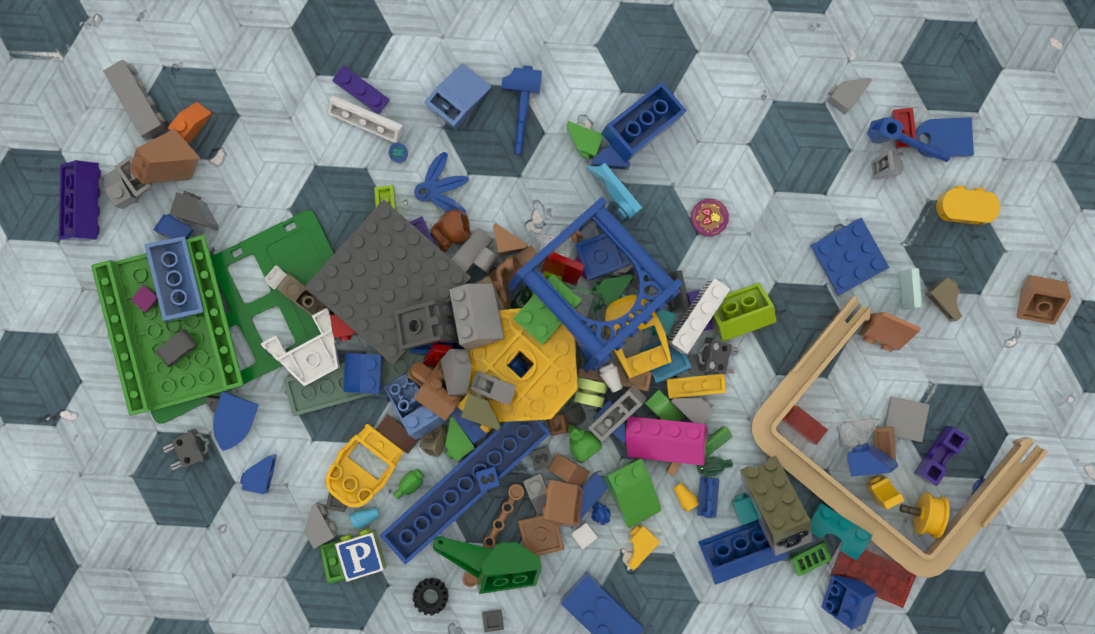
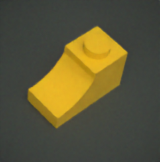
M876 475L869 479L870 482L865 484L877 506L889 509L904 501L901 493L893 487L888 477Z
M643 524L640 526L636 525L629 532V539L633 544V550L627 564L633 571L660 543L659 539Z

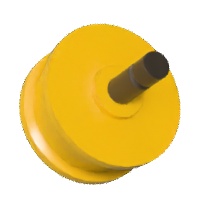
M924 492L920 496L916 508L901 504L899 511L914 515L913 526L916 534L922 535L927 533L932 538L939 539L946 529L950 506L947 497L940 496L936 498L932 497L930 493Z

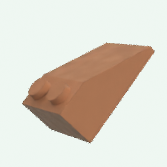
M886 312L870 314V319L864 322L859 335L864 337L863 341L873 345L876 342L882 345L881 348L883 350L892 352V350H900L920 331L921 327Z

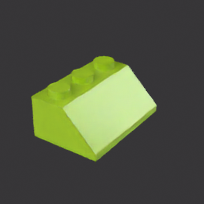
M760 282L728 293L712 316L715 329L722 342L777 322L774 305Z

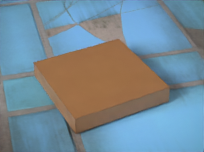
M543 514L518 520L523 545L532 553L540 556L564 550L559 526L545 520Z

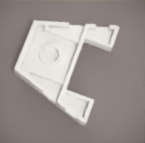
M329 308L312 316L321 334L287 352L278 335L261 343L262 347L267 349L277 361L285 366L303 386H307L340 368Z

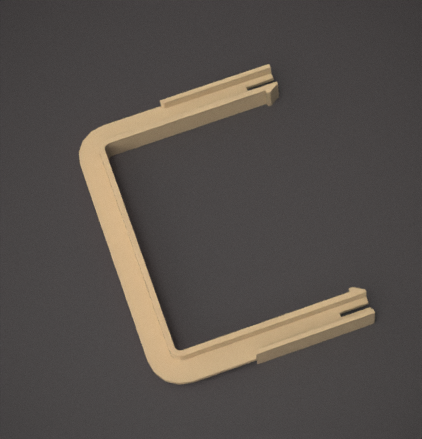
M853 296L849 298L757 410L752 420L751 432L755 443L763 452L770 457L777 456L780 464L786 471L841 516L872 534L871 541L907 571L919 577L930 578L937 576L951 566L982 527L986 528L1046 456L1048 451L1036 445L1024 461L1020 463L1019 461L1032 447L1034 442L1030 437L1014 440L1012 442L1014 446L946 526L943 535L936 539L925 552H922L776 431L777 425L860 325L870 319L871 309L862 305L849 322H845L846 318L860 303L856 300L857 297Z

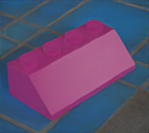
M628 417L626 427L627 457L704 466L708 426L700 423Z

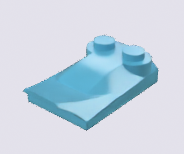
M606 163L601 166L588 165L586 167V171L603 183L607 194L617 208L616 214L622 221L624 219L627 221L631 220L641 211L642 206Z

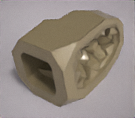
M442 424L422 437L419 447L426 454L437 458L442 454L446 442V426Z

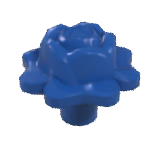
M599 502L592 507L594 510L591 515L593 521L601 525L610 522V509L606 505H602Z

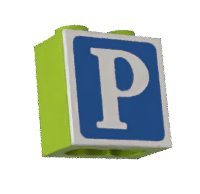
M370 528L359 531V535L353 537L351 534L342 536L340 541L335 544L346 582L383 571L387 567L376 530L370 531Z

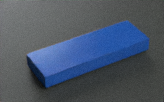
M596 472L582 487L584 490L580 520L608 489L605 480Z

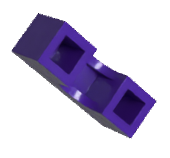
M945 425L914 471V474L927 483L938 486L948 471L945 468L946 463L954 454L961 452L969 437L955 427Z

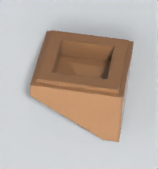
M563 413L555 415L552 419H547L551 436L568 433L569 422Z

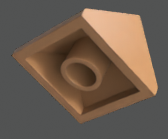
M494 223L493 229L499 256L519 253L528 247L525 242L497 223Z

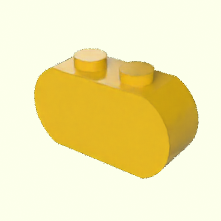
M954 186L953 189L940 195L936 203V210L943 221L984 225L997 218L1000 212V202L994 193L985 192L984 188L966 190L965 186Z

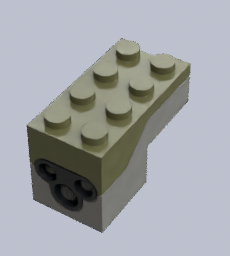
M777 456L768 458L766 463L760 466H748L740 469L741 480L758 513L759 524L775 556L812 542L811 520Z

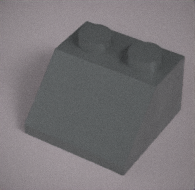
M184 191L183 194L176 192L169 215L211 229L218 230L219 228L207 203L201 201L202 197Z

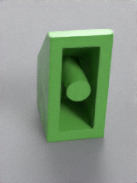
M568 121L566 129L577 153H580V157L584 159H594L603 140L602 134Z
M454 417L450 418L445 444L447 449L445 452L451 460L454 458L455 461H458L474 450L476 445L471 441Z

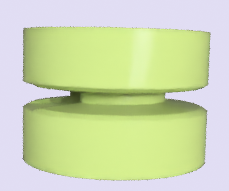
M577 377L579 391H576L569 400L603 408L605 398L599 396L598 393L605 394L608 385Z

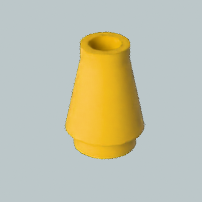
M683 483L673 488L681 508L685 509L686 512L699 505L698 498Z

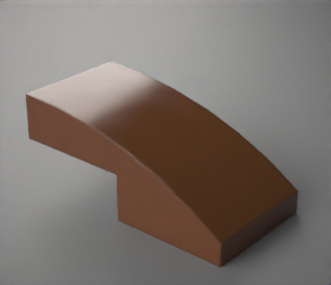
M388 414L376 428L379 433L407 454L410 453L420 440V438L415 440L410 437L405 427Z

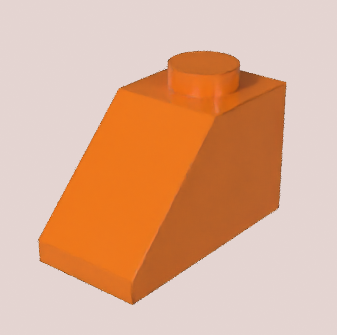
M196 102L179 112L168 129H175L190 144L213 113Z

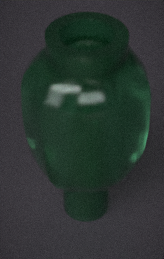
M528 286L516 294L512 302L513 309L523 308L530 300L533 292Z
M718 456L706 457L705 465H697V470L699 474L704 476H715L721 474L725 468L733 467V462L731 459L723 460Z

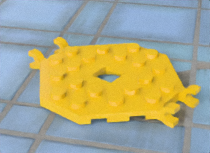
M522 308L499 310L505 339L468 350L472 366L468 394L457 407L463 411L469 394L475 395V391L470 388L476 372L480 371L516 386L510 405L486 397V400L491 403L499 422L552 419L578 390L575 338L562 324L549 340L542 345L513 319ZM520 351L534 363L522 378L508 367V364ZM484 425L480 426L485 433L492 429Z

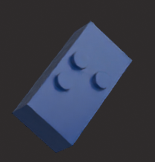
M660 82L607 124L601 134L621 158L627 162L676 123L687 110L663 82Z
M587 571L560 599L561 605L592 634H641L644 631L643 624Z

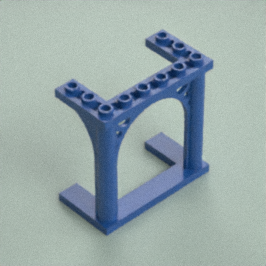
M603 197L598 199L519 269L507 286L513 292L524 282L569 330L584 353L585 364L582 366V369L586 373L591 369L595 371L612 357L610 353L614 349L617 351L626 344L624 339L628 336L632 338L639 332L638 326L641 323L646 325L653 318L651 314L655 310L661 311L671 299L681 292L678 288L683 285L678 278L673 281L604 207L607 201ZM592 221L626 255L638 275L639 291L633 307L628 313L612 321H595L579 314L536 269L539 264L578 230L581 232ZM646 275L647 279L652 281L645 282L643 278ZM648 286L654 287L657 290V294L655 296H648L644 293V288ZM642 299H645V300H647V301H651V302H646V303L644 304L645 306H643V305L641 304V300H642ZM632 313L634 318H630L629 314ZM619 324L621 329H617V335L615 336L614 325ZM592 325L597 327L595 334L593 333L594 330L590 328ZM604 326L610 330V338L608 340H604L601 337L600 332Z

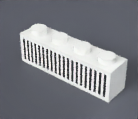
M715 278L708 279L667 340L668 344L680 353L688 354L730 289Z

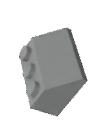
M465 284L449 289L459 344L462 347L472 350L505 339L494 284Z

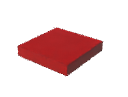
M553 252L545 259L541 273L546 271L562 277V282L576 287L585 265Z

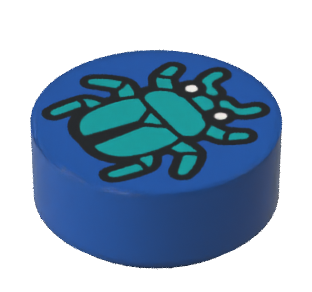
M395 143L389 148L388 154L392 161L402 163L408 157V150L403 144Z

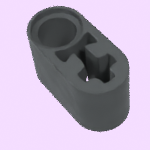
M185 329L160 346L156 353L167 367H171L192 352L198 345Z

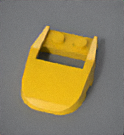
M629 295L609 304L605 309L603 321H612L628 313L638 295ZM642 299V300H641V304H642L643 306H645L644 304H645L646 302H649V301H647V300H645V299ZM655 311L651 314L653 318L646 325L641 323L638 328L643 330L654 325L662 345L627 359L622 348L618 351L616 349L613 350L617 361L627 373L628 379L672 362L666 333ZM630 313L629 317L634 318V315ZM619 324L614 325L615 336L617 335V329H621ZM604 326L609 339L610 330L608 327Z
M366 424L365 428L338 452L337 458L331 464L326 475L325 482L328 491L349 507H360L369 502L387 483L404 452L379 433L371 424ZM359 442L389 465L379 480L348 457Z

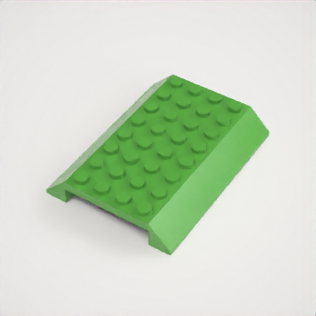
M205 235L186 239L203 313L185 319L163 323L158 301L148 312H144L131 301L142 285H146L156 294L146 253L119 261L108 260L91 265L129 416L162 409L244 385ZM186 329L198 346L175 365L167 367L156 353V350L177 333Z

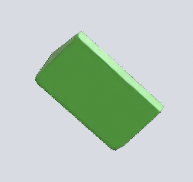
M722 426L707 438L705 458L732 438L728 427Z

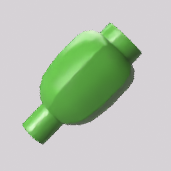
M419 469L409 471L399 482V489L394 493V496L400 499L403 495H410L422 485L425 475Z

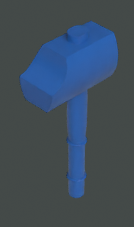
M524 65L523 68L514 67L509 76L502 78L501 85L502 90L520 92L514 154L522 155L530 93L540 94L542 77L541 70H533L532 66Z
M886 117L871 121L867 135L872 140V143L898 140L918 149V151L934 156L936 159L945 162L950 160L951 156L942 152V150H937L924 144V142L901 133L904 126L894 118Z

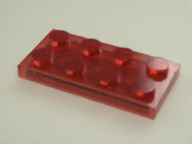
M865 550L857 561L840 551L830 574V577L838 575L860 580L877 591L876 597L901 608L904 607L916 578L915 574L907 571L900 564L868 550Z

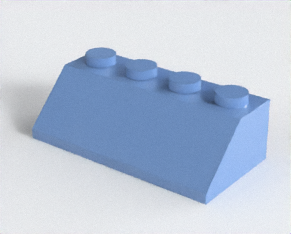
M185 236L144 244L163 323L203 313Z

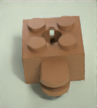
M439 361L433 371L421 362H415L408 371V377L421 386L413 399L446 421L464 395L448 396L447 390L444 389H447L441 362Z

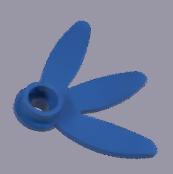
M442 152L429 166L425 182L415 187V197L422 202L431 200L447 212L457 209L466 214V210L458 202L440 194L459 188L469 181L467 176H451L436 182L447 161L448 154ZM422 189L427 190L425 195H421L420 191Z

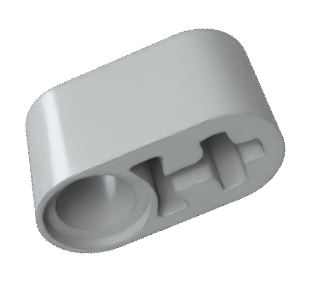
M483 246L473 260V263L489 274L499 260V257Z

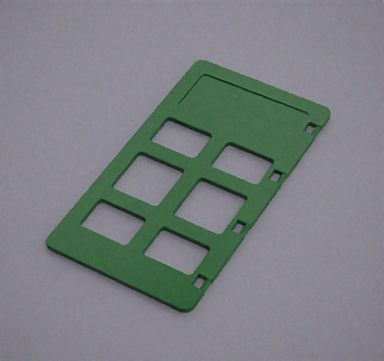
M310 210L303 211L237 245L211 256L216 279L231 308L230 313L226 314L229 328L239 325L256 360L255 364L241 370L244 384L283 366L273 355L268 354L267 349L262 347L261 343L263 341L253 322L254 316L274 306L280 308L295 339V344L286 348L287 352L317 337L321 332L313 317L282 294L277 288L274 290L270 287L269 294L245 304L230 275L228 266L245 257L254 255L264 277L277 265L285 273L289 272L306 286L334 255L315 213ZM294 222L296 228L287 232L285 226ZM241 248L243 254L234 258L232 252ZM221 393L213 394L210 396L219 397L221 396ZM207 396L150 412L155 422L163 424L207 403Z

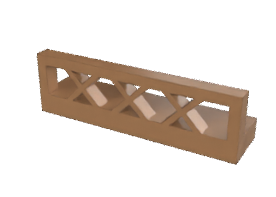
M576 357L577 377L605 383L599 375V368L595 371L591 369L586 373L582 369V366L585 364V358ZM616 365L623 387L630 388L634 385L638 390H649L652 372L647 371L628 379L623 366Z

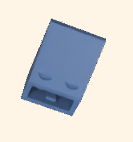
M462 63L435 88L424 103L428 109L456 131L492 87Z
M408 373L386 385L384 389L410 437L418 440L449 421V419L443 420L413 399L421 386L408 377Z

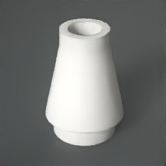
M613 362L604 364L599 368V375L612 392L623 388L617 366Z

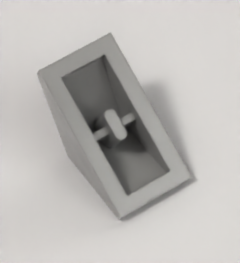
M128 156L114 167L137 198L153 186L152 183L142 184L139 179L132 175L130 167L133 157Z

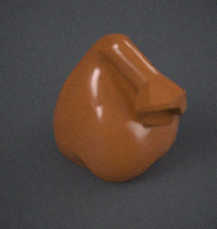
M453 209L446 212L431 228V236L439 244L442 252H447L448 248H451L452 243H464L471 236L468 216L460 210Z

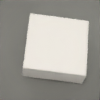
M275 265L264 280L275 290L287 274L279 266Z
M587 522L571 533L582 550L598 538Z

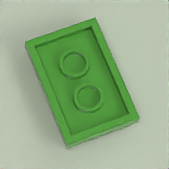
M554 274L547 279L574 309L583 301ZM535 294L513 318L542 345L562 325L559 319Z

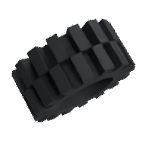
M426 578L424 581L419 582L413 592L412 600L415 603V608H418L420 613L422 611L424 615L430 614L432 616L435 613H440L445 608L449 594L444 582L441 583V580H435L434 578ZM432 589L437 592L438 600L435 603L429 604L424 600L423 594L426 590Z

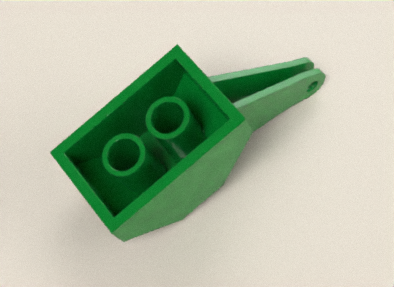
M438 536L434 539L433 549L435 552L478 578L477 587L479 594L532 587L537 584L542 569L540 558L517 542H502L497 544L494 549L443 536Z

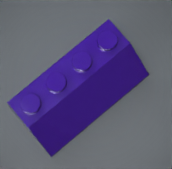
M75 160L60 165L59 240L90 241L97 239L100 232L98 226V217L100 215V208L98 206L100 188L98 186L101 176L99 163Z

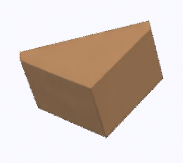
M559 453L555 455L548 468L549 471L567 483L578 485L579 487L583 486L590 473L586 468Z

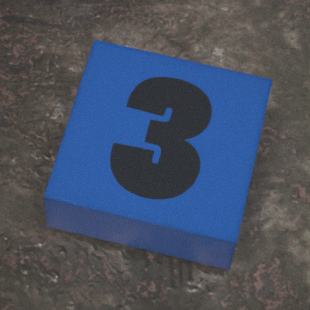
M495 466L476 472L481 491L500 486Z

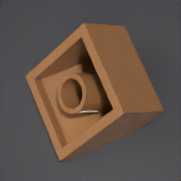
M1028 275L1021 288L1017 318L1055 325L1071 299L1067 282Z

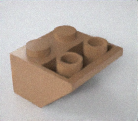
M549 480V485H547L545 491L547 500L546 505L543 507L544 519L556 526L579 528L584 489L578 485Z

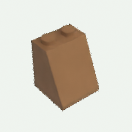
M173 129L136 148L130 171L142 184L189 180L194 174L200 157L178 132Z

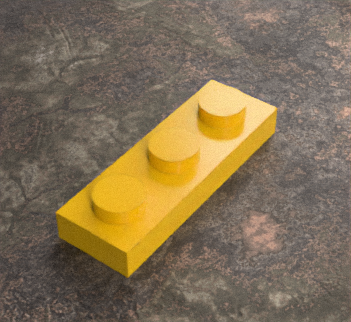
M724 374L666 380L668 399L726 393Z

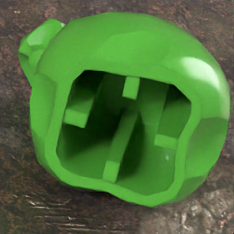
M573 424L568 426L570 451L578 462L584 463L602 449L601 441L591 431L576 428Z

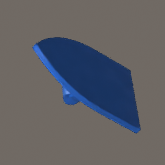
M225 391L221 393L213 420L214 435L222 451L234 447L247 436L259 404Z

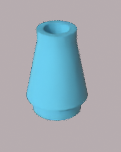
M376 507L353 511L354 513L350 515L354 529H362L375 519L380 518Z

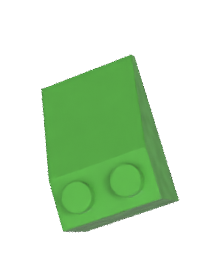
M634 459L603 475L627 528L662 511L651 477L642 459Z

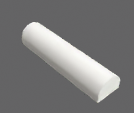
M335 95L329 99L327 114L391 142L397 143L399 141L404 125Z

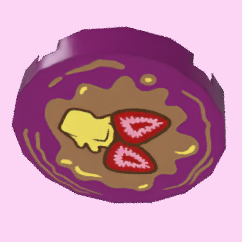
M707 198L699 201L694 206L690 221L695 231L703 236L713 237L720 234L726 228L729 222V213L722 202Z

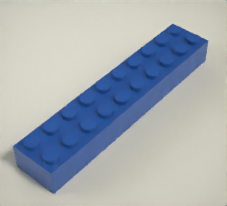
M541 420L511 421L502 424L501 431L496 430L383 531L380 537L406 565L489 490L481 491L476 476L477 471L495 466L498 479L500 480L551 434V431Z

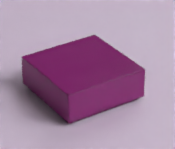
M142 285L131 301L144 312H148L158 299L152 290L146 285Z

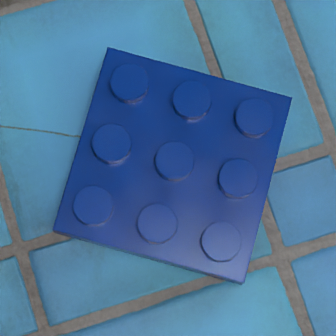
M862 218L810 245L837 295L890 268Z

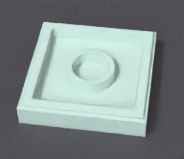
M914 268L899 272L902 310L920 308L922 306L919 269Z

